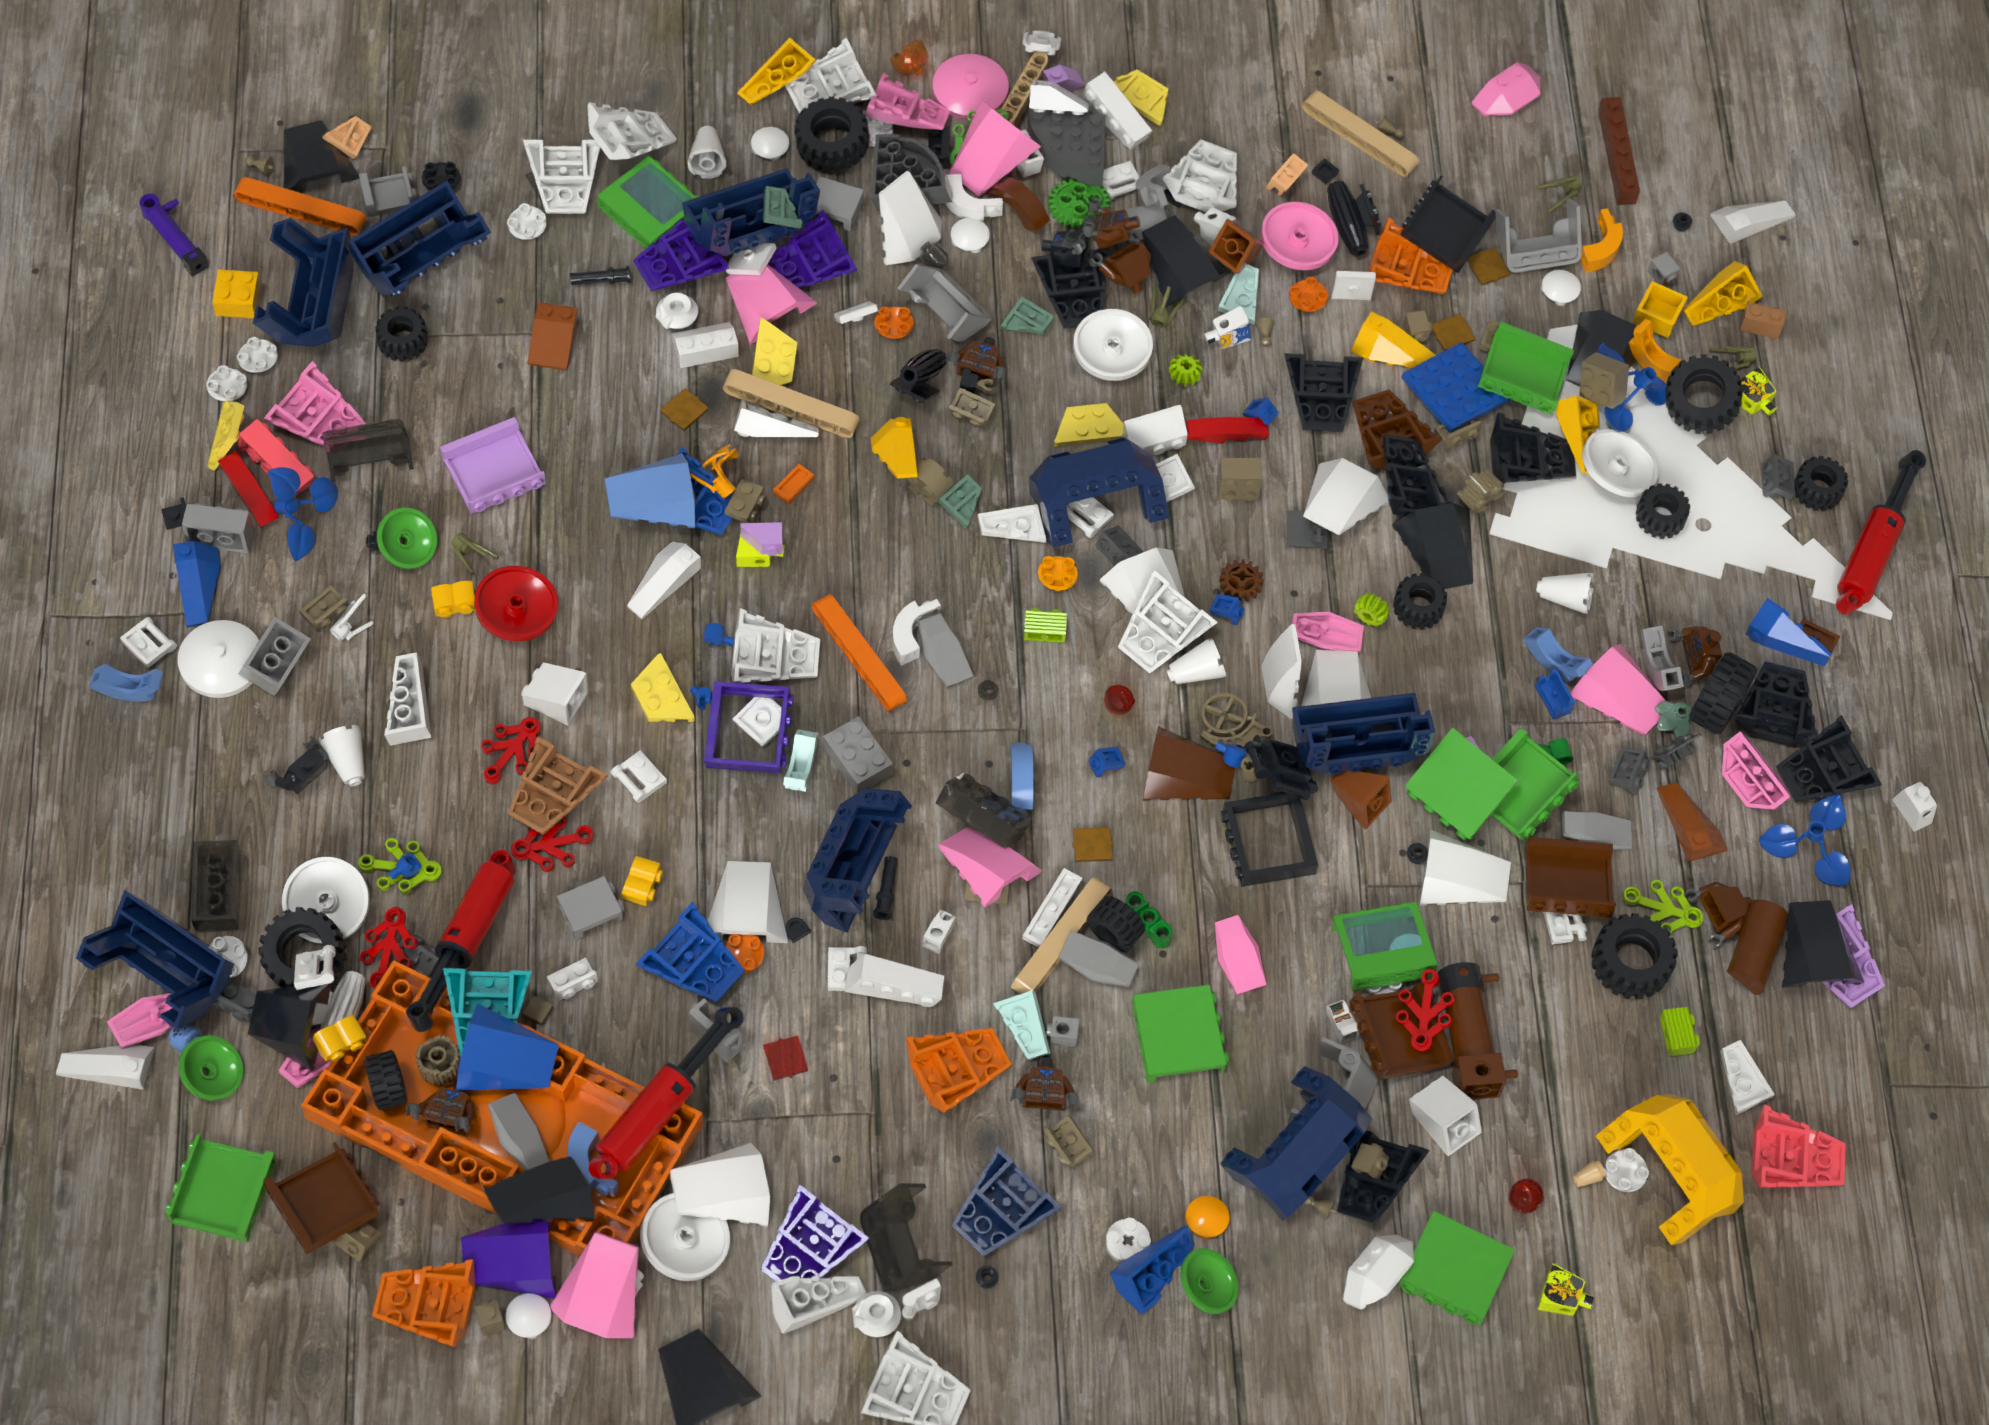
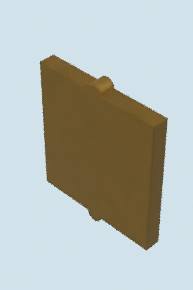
M1495 247L1483 252L1479 251V253L1471 255L1467 260L1481 286L1510 276V272Z
M1461 314L1432 324V332L1436 337L1435 340L1440 343L1444 351L1461 342L1465 345L1475 341L1470 325H1467Z
M684 388L662 407L660 412L670 419V423L676 424L685 431L706 413L709 408L699 400L698 396L695 397Z
M1110 827L1073 828L1074 842L1072 847L1074 848L1075 862L1112 861L1113 841H1111Z

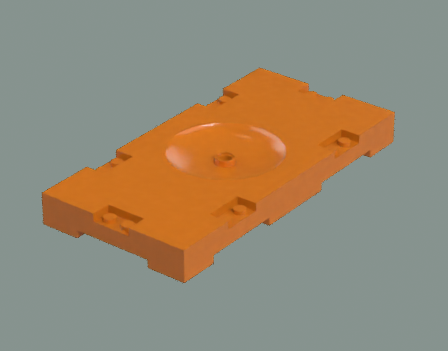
M393 960L372 993V1000L358 1020L360 1027L366 1035L363 1047L354 1052L352 1050L344 1052L342 1058L334 1062L332 1061L328 1069L323 1070L301 1105L305 1119L362 1148L366 1146L400 1163L402 1168L497 1215L484 1193L485 1189L525 1170L500 1144L488 1107L489 1103L515 1093L537 1126L549 1162L558 1158L568 1157L569 1139L578 1122L597 1131L600 1141L645 1088L587 1059L585 1054L517 1021V1024L559 1044L549 1088L466 1090V1094L470 1096L475 1104L477 1120L469 1127V1132H466L465 1136L452 1133L442 1127L437 1129L427 1126L421 1115H419L418 1120L412 1118L413 1114L406 1116V1106L408 1104H419L436 1093L440 1087L453 1089L455 1084L454 1082L449 1086H443V1084L438 1086V1084H429L428 1081L423 1080L416 1063L415 1054L417 1053L418 1045L425 1044L426 1040L429 1041V1038L434 1039L438 1034L440 1036L445 1035V1037L449 1036L450 1041L453 1040L457 1047L458 1042L447 989L443 991L432 1014L434 1018L433 1026L424 1032L415 1031L406 1015V1010L410 1004L419 1001L431 978ZM393 1050L402 1073L407 1093V1102L402 1105L379 1110L375 1105L364 1063L365 1057ZM683 1104L629 1170L625 1172L618 1170L616 1176L612 1178L618 1182L619 1191L615 1197L609 1194L607 1196L596 1190V1187L591 1193L595 1216L594 1221H586L585 1218H576L575 1221H566L565 1218H553L549 1239L556 1242L557 1246L578 1257L582 1255L595 1232L634 1245L640 1235L642 1221L646 1213L658 1201L669 1180L671 1181L669 1171L680 1167L702 1129V1112ZM596 1147L590 1155L589 1162L595 1157H600ZM604 1163L601 1165L602 1173H604L606 1170V1165Z

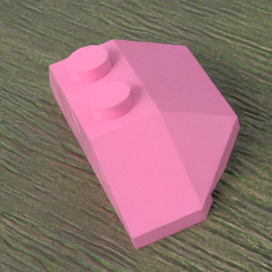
M1516 62L1489 80L1472 101V105L1484 116L1512 115L1540 96V76L1529 65Z
M1741 731L1724 744L1722 775L1746 807L1775 810L1791 797L1784 782L1761 752Z

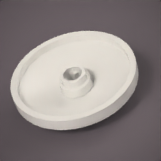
M1104 309L1088 315L1078 325L1073 341L1075 357L1083 369L1095 377L1111 381L1125 380L1140 373L1149 363L1153 349L1152 335L1146 324L1134 314L1119 309Z
M1612 429L1599 430L1593 433L1583 446L1582 459L1586 470L1600 486L1614 494L1624 497L1642 496L1646 489L1649 490L1650 486L1655 485L1658 479V466L1652 453L1638 439L1625 432H1618Z
M217 620L202 624L191 631L180 646L178 652L180 674L185 683L201 695L214 698L236 695L253 684L238 673L259 642V639L248 627L235 621Z
M319 857L300 865L288 878L282 894L283 911L290 909L292 912H295L296 907H303L305 910L313 908L318 913L323 912L341 930L344 940L352 936L362 926L370 905L369 889L362 874L351 864L334 857ZM314 933L298 934L306 940L322 944L320 938Z
M674 1193L660 1198L648 1210L642 1221L640 1239L647 1259L658 1271L676 1280L694 1281L712 1274L724 1261L729 1250L730 1232L727 1222L725 1220H718L717 1217L708 1216L705 1218L677 1213Z

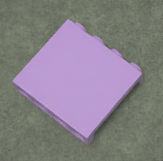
M515 417L440 447L441 457L471 514L482 512L487 507L501 504L507 499L521 496L524 492L538 489L546 484L545 473L540 471L519 431L518 422Z

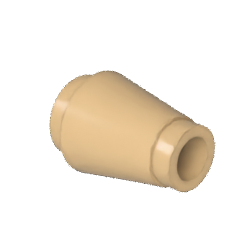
M1598 1160L1596 1162L1591 1161L1572 1176V1180L1576 1187L1579 1188L1603 1181V1178L1607 1175L1604 1167Z

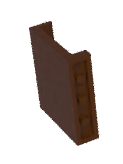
M1528 837L1525 847L1527 910L1612 918L1616 902H1613L1611 875L1613 844Z
M1423 982L1417 983L1409 990L1420 1008H1422L1425 985ZM1400 991L1364 997L1361 996L1360 992H1357L1349 1001L1350 1011L1355 1017L1357 1030L1362 1036L1364 1049L1369 1055L1372 1070L1375 1072L1378 1080L1446 1069L1454 1060L1443 1030L1433 1037V1044L1427 1051L1420 1052L1413 1048L1411 1044L1412 1035L1404 1025L1396 1020V1014L1401 1010L1406 1011L1410 1015V1021L1418 1030L1420 1020L1408 1005L1399 999ZM1408 993L1403 995V1000L1409 998ZM1405 1014L1400 1016V1021L1406 1019ZM1438 1016L1429 1022L1428 1029L1438 1023ZM1420 1037L1418 1043H1423L1425 1037Z
M336 1142L333 1143L334 1153L277 1183L274 1182L271 1176L263 1180L267 1194L306 1254L379 1216L377 1206L380 1204L376 1195L368 1192L370 1189L366 1180L358 1177L360 1173L356 1165L348 1162L350 1158L344 1148L340 1149Z

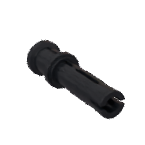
M626 266V268L618 269L609 267L605 271L570 273L571 286L609 282L611 285L617 282H627L630 284V267Z
M887 856L884 859L880 891L876 894L877 905L876 909L873 910V916L880 920L892 918L891 905L895 900L893 886L898 859L894 856H889V860Z

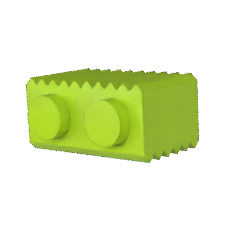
M1038 608L1026 610L1024 640L1064 643L1067 613L1057 609L1050 612L1042 611Z
M1688 1007L1664 1009L1660 1015V1024L1668 1056L1694 1054L1700 1045L1699 1035L1695 1034L1693 1026H1695L1694 1015L1689 1013Z

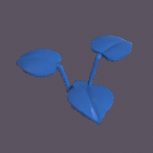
M1604 343L1599 346L1597 353L1625 363L1615 350L1607 347ZM1646 367L1641 371L1636 369L1629 372L1628 376L1635 375L1633 382L1637 388L1621 405L1619 404L1613 409L1605 406V417L1616 431L1625 432L1631 427L1633 415L1630 410L1624 407L1640 389L1643 388L1645 390L1646 398L1654 405L1661 406L1665 404L1666 383L1657 377L1653 368Z
M274 468L268 471L273 493L277 498L274 508L277 513L285 514L286 518H290L298 523L291 524L287 533L290 553L293 560L298 561L314 547L315 535L310 526H303V522L292 514L298 510L299 504L314 502L315 509L318 512L329 511L336 504L338 489L333 481L320 477L315 479L311 485L310 493L313 498L295 500L293 497L297 495L296 490L301 485L298 473L291 468Z
M1840 794L1827 796L1812 807L1810 811V820L1812 822L1809 824L1808 830L1803 832L1799 838L1795 839L1796 833L1794 829L1786 824L1772 826L1759 838L1761 846L1768 853L1779 858L1793 856L1797 851L1796 843L1805 837L1811 842H1819L1824 859L1818 860L1815 865L1817 878L1825 884L1846 886L1850 880V865L1846 857L1836 851L1827 856L1823 840L1826 829L1831 831L1837 830L1845 823L1846 812Z

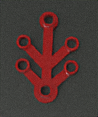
M527 717L519 725L507 727L503 724H497L494 727V734L497 738H504L510 734H518L515 739L498 742L486 739L481 743L482 751L485 754L506 749L493 766H489L484 770V779L488 784H497L501 780V770L514 754L517 761L515 765L516 772L519 775H523V772L526 771L528 764L525 762L522 744L528 738L530 745L528 755L530 757L535 747L536 735L541 730L540 722L536 718ZM527 725H534L532 728L526 727ZM503 729L504 732L498 733L497 730ZM491 745V748L486 749L484 746ZM520 766L526 767L524 770L518 769ZM491 771L496 772L494 775L488 774Z
M563 817L560 820L563 823L561 825L555 824L545 833L540 841L533 842L535 837L541 833L531 828L524 839H518L512 844L511 854L518 860L528 858L541 865V869L544 872H550L554 868L553 860L549 857L544 858L534 852L543 850L561 860L563 866L569 868L575 864L574 855L565 853L556 847L576 842L588 844L593 840V830L587 825H582L577 828L574 834L554 838L556 833L566 826V820ZM582 835H588V836H589V837L586 838V839L581 838ZM521 848L525 849L524 852H518ZM566 858L572 859L571 862H565L564 860ZM547 862L551 864L549 867L543 866Z
M399 907L388 909L384 916L385 920L374 929H369L365 933V939L368 942L377 944L360 954L361 962L372 964L375 956L383 951L379 970L373 973L369 980L371 987L374 989L389 968L392 952L399 963L404 964L407 960V967L411 969L413 967L412 959L405 956L396 940L397 930L403 938L404 947L410 950L418 946V940L409 933L404 924L406 913ZM398 915V919L394 921L395 916ZM388 929L387 936L379 941L380 934ZM372 933H374L375 936H374V938L371 940L370 936H371ZM412 939L413 943L409 946L408 943ZM367 954H369L370 957H369V959L366 961V960H365V957H366Z
M1433 969L1425 970L1421 976V980L1425 984L1422 1008L1413 999V995L1409 990L1404 989L1399 993V999L1404 1004H1407L1420 1020L1419 1030L1410 1021V1015L1404 1010L1396 1014V1020L1411 1033V1044L1415 1050L1420 1052L1430 1049L1433 1044V1037L1444 1028L1450 1027L1453 1023L1451 1016L1443 1013L1439 1016L1438 1023L1428 1029L1429 1022L1455 1003V997L1450 992L1442 994L1441 1001L1431 1008L1433 988L1440 983V976ZM1433 974L1431 980H1426L1427 975ZM1408 993L1409 998L1403 1000V995ZM1450 996L1451 1001L1446 1003L1445 998ZM1405 1014L1406 1019L1400 1021V1016ZM1444 1018H1449V1021L1446 1024L1442 1023V1020ZM1420 1037H1425L1423 1043H1418Z

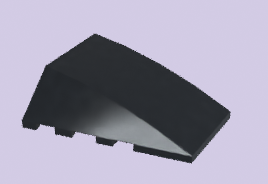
M322 120L284 129L285 189L303 193L302 183L338 174L341 183L360 179L358 172L345 153L322 138L323 135L329 132Z
M1176 215L1142 232L1146 248L1151 254L1154 274L1156 273L1159 282L1158 287L1160 292H1162L1163 298L1167 287H1171L1165 308L1181 300L1185 294L1210 281L1215 282L1230 274L1228 269L1209 253L1206 246Z
M1109 248L1089 250V254L1084 258L1081 267L1052 262L1051 255L1031 257L1063 329L1078 327L1081 321L1088 315L1104 310L1106 276L1099 270V266H1091L1089 259L1092 258L1095 262H1098L1094 255L1099 253L1103 257L1102 262L1105 263V259L1108 258Z
M1604 310L1580 312L1572 348L1574 352L1570 359L1566 381L1580 387L1582 361L1597 352L1602 343L1615 350L1630 368L1637 362L1629 346L1637 325Z
M1285 353L1284 356L1302 430L1343 432L1364 357L1344 356L1342 362L1304 360L1305 354Z
M1498 412L1490 439L1492 470L1497 479L1503 483L1576 477L1575 459L1567 439L1550 432L1548 434L1540 431V428L1535 426L1528 427L1521 424L1522 421L1515 418L1513 420L1505 417V414Z
M1385 434L1383 436L1384 465L1388 502L1394 515L1406 516L1417 509L1452 503L1447 501L1445 497L1447 493L1444 487L1438 485L1435 479L1437 474L1427 465L1429 460L1418 440Z
M1455 503L1422 508L1410 512L1392 524L1394 530L1401 536L1404 546L1408 547L1413 560L1417 561L1421 572L1425 573V576L1432 575L1434 580H1440V585H1444L1445 589L1473 584L1469 509Z
M1765 661L1740 710L1736 714L1735 718L1751 737L1788 746H1794L1818 737V731L1814 725L1815 717L1812 715L1811 710L1812 702L1808 695L1809 687L1806 672Z
M1842 715L1833 724L1824 728L1817 738L1806 742V745L1796 750L1776 766L1795 802L1882 786L1873 768H1867L1851 740L1852 732Z
M1831 900L1790 902L1788 906L1786 930L1788 935L1785 942L1786 958L1783 966L1784 980L1782 981V988L1803 987L1807 983L1842 981L1843 984L1864 983Z
M332 983L296 990V987L257 991L248 1035L309 1070L314 1071L318 1049L308 1047L307 1044L316 1003L328 1005Z
M1366 1130L1349 1151L1351 1156L1349 1165H1346V1180L1342 1184L1337 1212L1375 1225L1429 1153V1150L1410 1143L1407 1148L1379 1139L1373 1132ZM1362 1143L1367 1145L1374 1143L1381 1146L1383 1152L1389 1157L1387 1167L1383 1170L1380 1179L1358 1173L1351 1167Z
M571 1156L558 1158L518 1173L486 1188L484 1191L502 1223L532 1222L533 1219L552 1222L553 1218H565L566 1221H575L576 1218H585L586 1221H594L595 1219L590 1187Z
M699 1328L658 1349L676 1425H700L701 1422L737 1403L742 1407L761 1397L760 1393Z

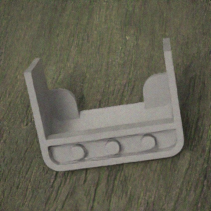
M1567 198V217L1555 221L1552 228L1553 235L1517 240L1516 232L1509 227V217L1500 209H1496L1497 241L1506 267L1510 271L1517 273L1578 262L1582 256L1580 206L1572 199Z
M915 264L898 286L900 291L909 292L911 299L916 303L927 304L950 326V333L947 336L950 340L964 342L987 326L992 320V316L948 273L940 268Z
M1323 1037L1318 1055L1339 1063L1341 1068L1351 1072L1344 1089L1366 1109L1378 1080L1375 1072L1357 1051ZM1292 1108L1287 1125L1300 1112L1299 1110Z

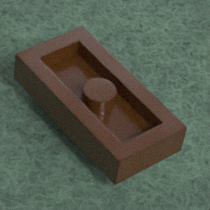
M1803 618L1800 624L1804 627L1802 629L1808 637H1815L1832 654L1840 636Z

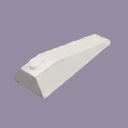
M1786 201L1726 206L1712 212L1710 216L1728 242L1732 244L1792 219L1796 214Z

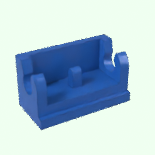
M1557 668L1551 670L1546 678L1542 674L1534 686L1552 719L1554 720L1572 713L1575 701Z

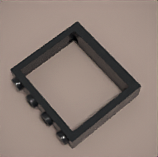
M1284 792L1224 802L1223 810L1220 811L1221 821L1226 824V841L1230 842L1232 847L1230 848V857L1236 863L1235 876H1237V879H1240L1242 887L1316 874L1318 862L1302 802L1297 795ZM1289 805L1304 862L1248 871L1234 814Z

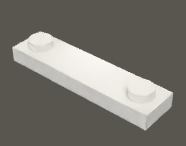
M1065 868L1062 870L1024 932L1023 940L1038 948L1040 947L1082 882V877Z

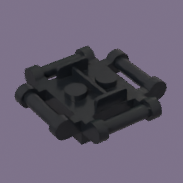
M1260 735L1254 736L1253 741H1249L1244 745L1245 751L1250 755L1254 765L1256 778H1269L1270 790L1276 792L1280 790L1297 795L1303 800H1308L1310 794L1318 791V785L1313 780L1309 768L1305 767L1298 747L1269 738L1265 739Z

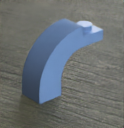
M1536 627L1523 639L1535 659L1549 672L1557 668L1564 681L1570 682L1575 677L1583 676L1593 665L1590 658L1577 657L1566 652L1558 644L1550 628Z
M104 664L94 669L89 688L116 699L132 702L153 700L155 692L161 686L163 672L154 669L142 675H132Z
M1022 742L1010 744L1011 808L1033 809L1032 746Z
M578 1122L569 1139L568 1157L571 1156L590 1187V1193L596 1187V1190L606 1196L609 1194L615 1197L619 1191L616 1180L595 1179L589 1173L590 1155L599 1142L598 1132Z

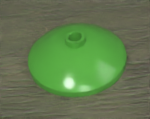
M398 508L389 512L381 520L377 529V544L380 552L388 562L399 568L414 569L427 563L434 555L437 547V533L431 520L422 512L413 508ZM400 538L405 540V544L400 542Z
M211 1035L198 1037L189 1042L180 1054L178 1063L180 1078L185 1087L200 1099L207 1101L225 1099L237 1090L242 1081L243 1064L241 1057L233 1045L220 1037ZM203 1069L207 1071L208 1075L203 1074Z
M1207 1248L1196 1249L1185 1257L1181 1265L1180 1277L1183 1289L1190 1301L1202 1311L1210 1314H1221L1229 1310L1237 1300L1239 1286L1236 1273L1228 1260L1220 1253Z

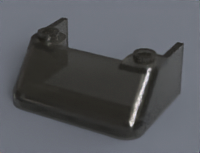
M393 419L333 429L322 433L328 471L332 483L336 482L335 476L345 475L349 471V466L389 460L395 466L408 464L409 470L414 469L409 438L402 420Z
M899 1183L861 1212L860 1223L864 1234L870 1238L867 1244L881 1286L885 1291H898L931 1281L953 1266L952 1261H933L929 1258L919 1260L907 1221L915 1214L913 1197L927 1188L926 1184Z

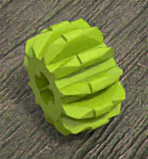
M1187 353L1183 357L1178 354L1176 359H1172L1168 372L1171 375V381L1176 380L1177 386L1181 383L1184 387L1188 383L1193 386L1195 381L1200 380L1203 371L1200 359L1195 360L1194 355L1188 357Z
M1366 592L1365 595H1361L1356 601L1354 612L1357 614L1356 617L1362 620V623L1365 622L1368 626L1378 627L1388 618L1390 608L1381 597H1377L1374 593L1371 595Z

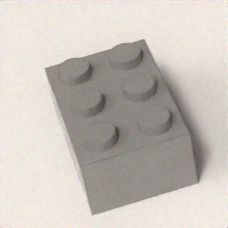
M199 503L187 504L182 528L187 542L196 541L217 547L218 550L249 553L254 534L249 511L226 509L222 506L210 507Z
M274 617L238 674L275 696L311 638Z
M859 716L823 736L824 750L856 794L865 788L875 786L893 775V763Z

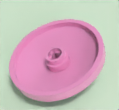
M962 54L949 58L938 67L933 77L932 92L936 103L949 109V115L959 119L968 120V112L971 110L977 111L981 100L994 110L1003 107L1008 97L1009 82L1005 71L995 61L982 55ZM975 113L971 115V120H973Z
M1287 202L1280 204L1267 213L1261 226V240L1264 242L1263 246L1267 253L1278 263L1296 270H1312L1325 265L1333 257L1338 245V232L1332 219L1321 209L1307 203Z

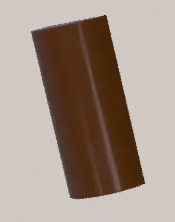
M1760 899L1752 900L1727 969L1728 974L1754 995L1761 994L1765 989L1787 926L1788 912L1783 907L1774 902Z

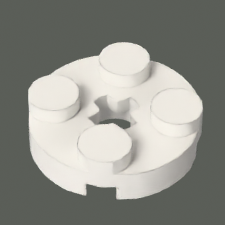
M1033 31V35H1028V32L1023 35V45L1027 52L1041 51L1047 55H1054L1056 50L1060 49L1061 38L1059 36L1058 39L1054 38V34L1047 31Z
M1126 1218L1115 1222L1109 1228L1106 1235L1107 1252L1115 1261L1120 1263L1150 1246L1151 1243L1150 1234L1146 1227L1134 1218ZM1124 1237L1132 1238L1133 1245H1124Z

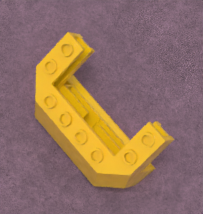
M1671 1094L1655 1095L1626 1110L1596 1135L1603 1148L1610 1154L1613 1151L1624 1149L1643 1133L1687 1195L1690 1202L1659 1226L1671 1245L1685 1242L1715 1217L1734 1214L1744 1203L1741 1170L1691 1099Z

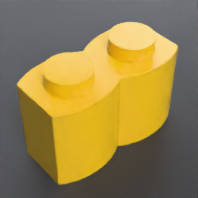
M472 581L442 584L431 588L436 616L447 618L455 613L470 614L472 611H475V592Z
M636 856L622 890V899L647 907L649 901L652 902L654 900L656 889L653 888L656 882L660 883L663 870H661V864Z
M350 1015L314 1034L312 1040L325 1062L329 1060L334 1062L342 1058L344 1052L348 1050L354 1052L363 1047L366 1035L354 1015Z

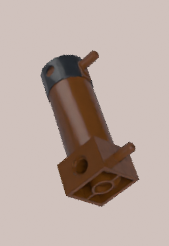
M1461 962L1445 966L1438 972L1441 996L1446 992H1450L1455 997L1454 1005L1445 1009V1012L1453 1020L1452 1025L1449 1027L1455 1065L1451 1073L1453 1084L1472 1100L1499 1098L1506 1084V1079L1518 1077L1516 1069L1504 1070L1501 1053H1495L1484 998V983L1498 982L1499 974H1481L1480 966L1471 962ZM1450 996L1445 998L1446 1003L1451 1001Z

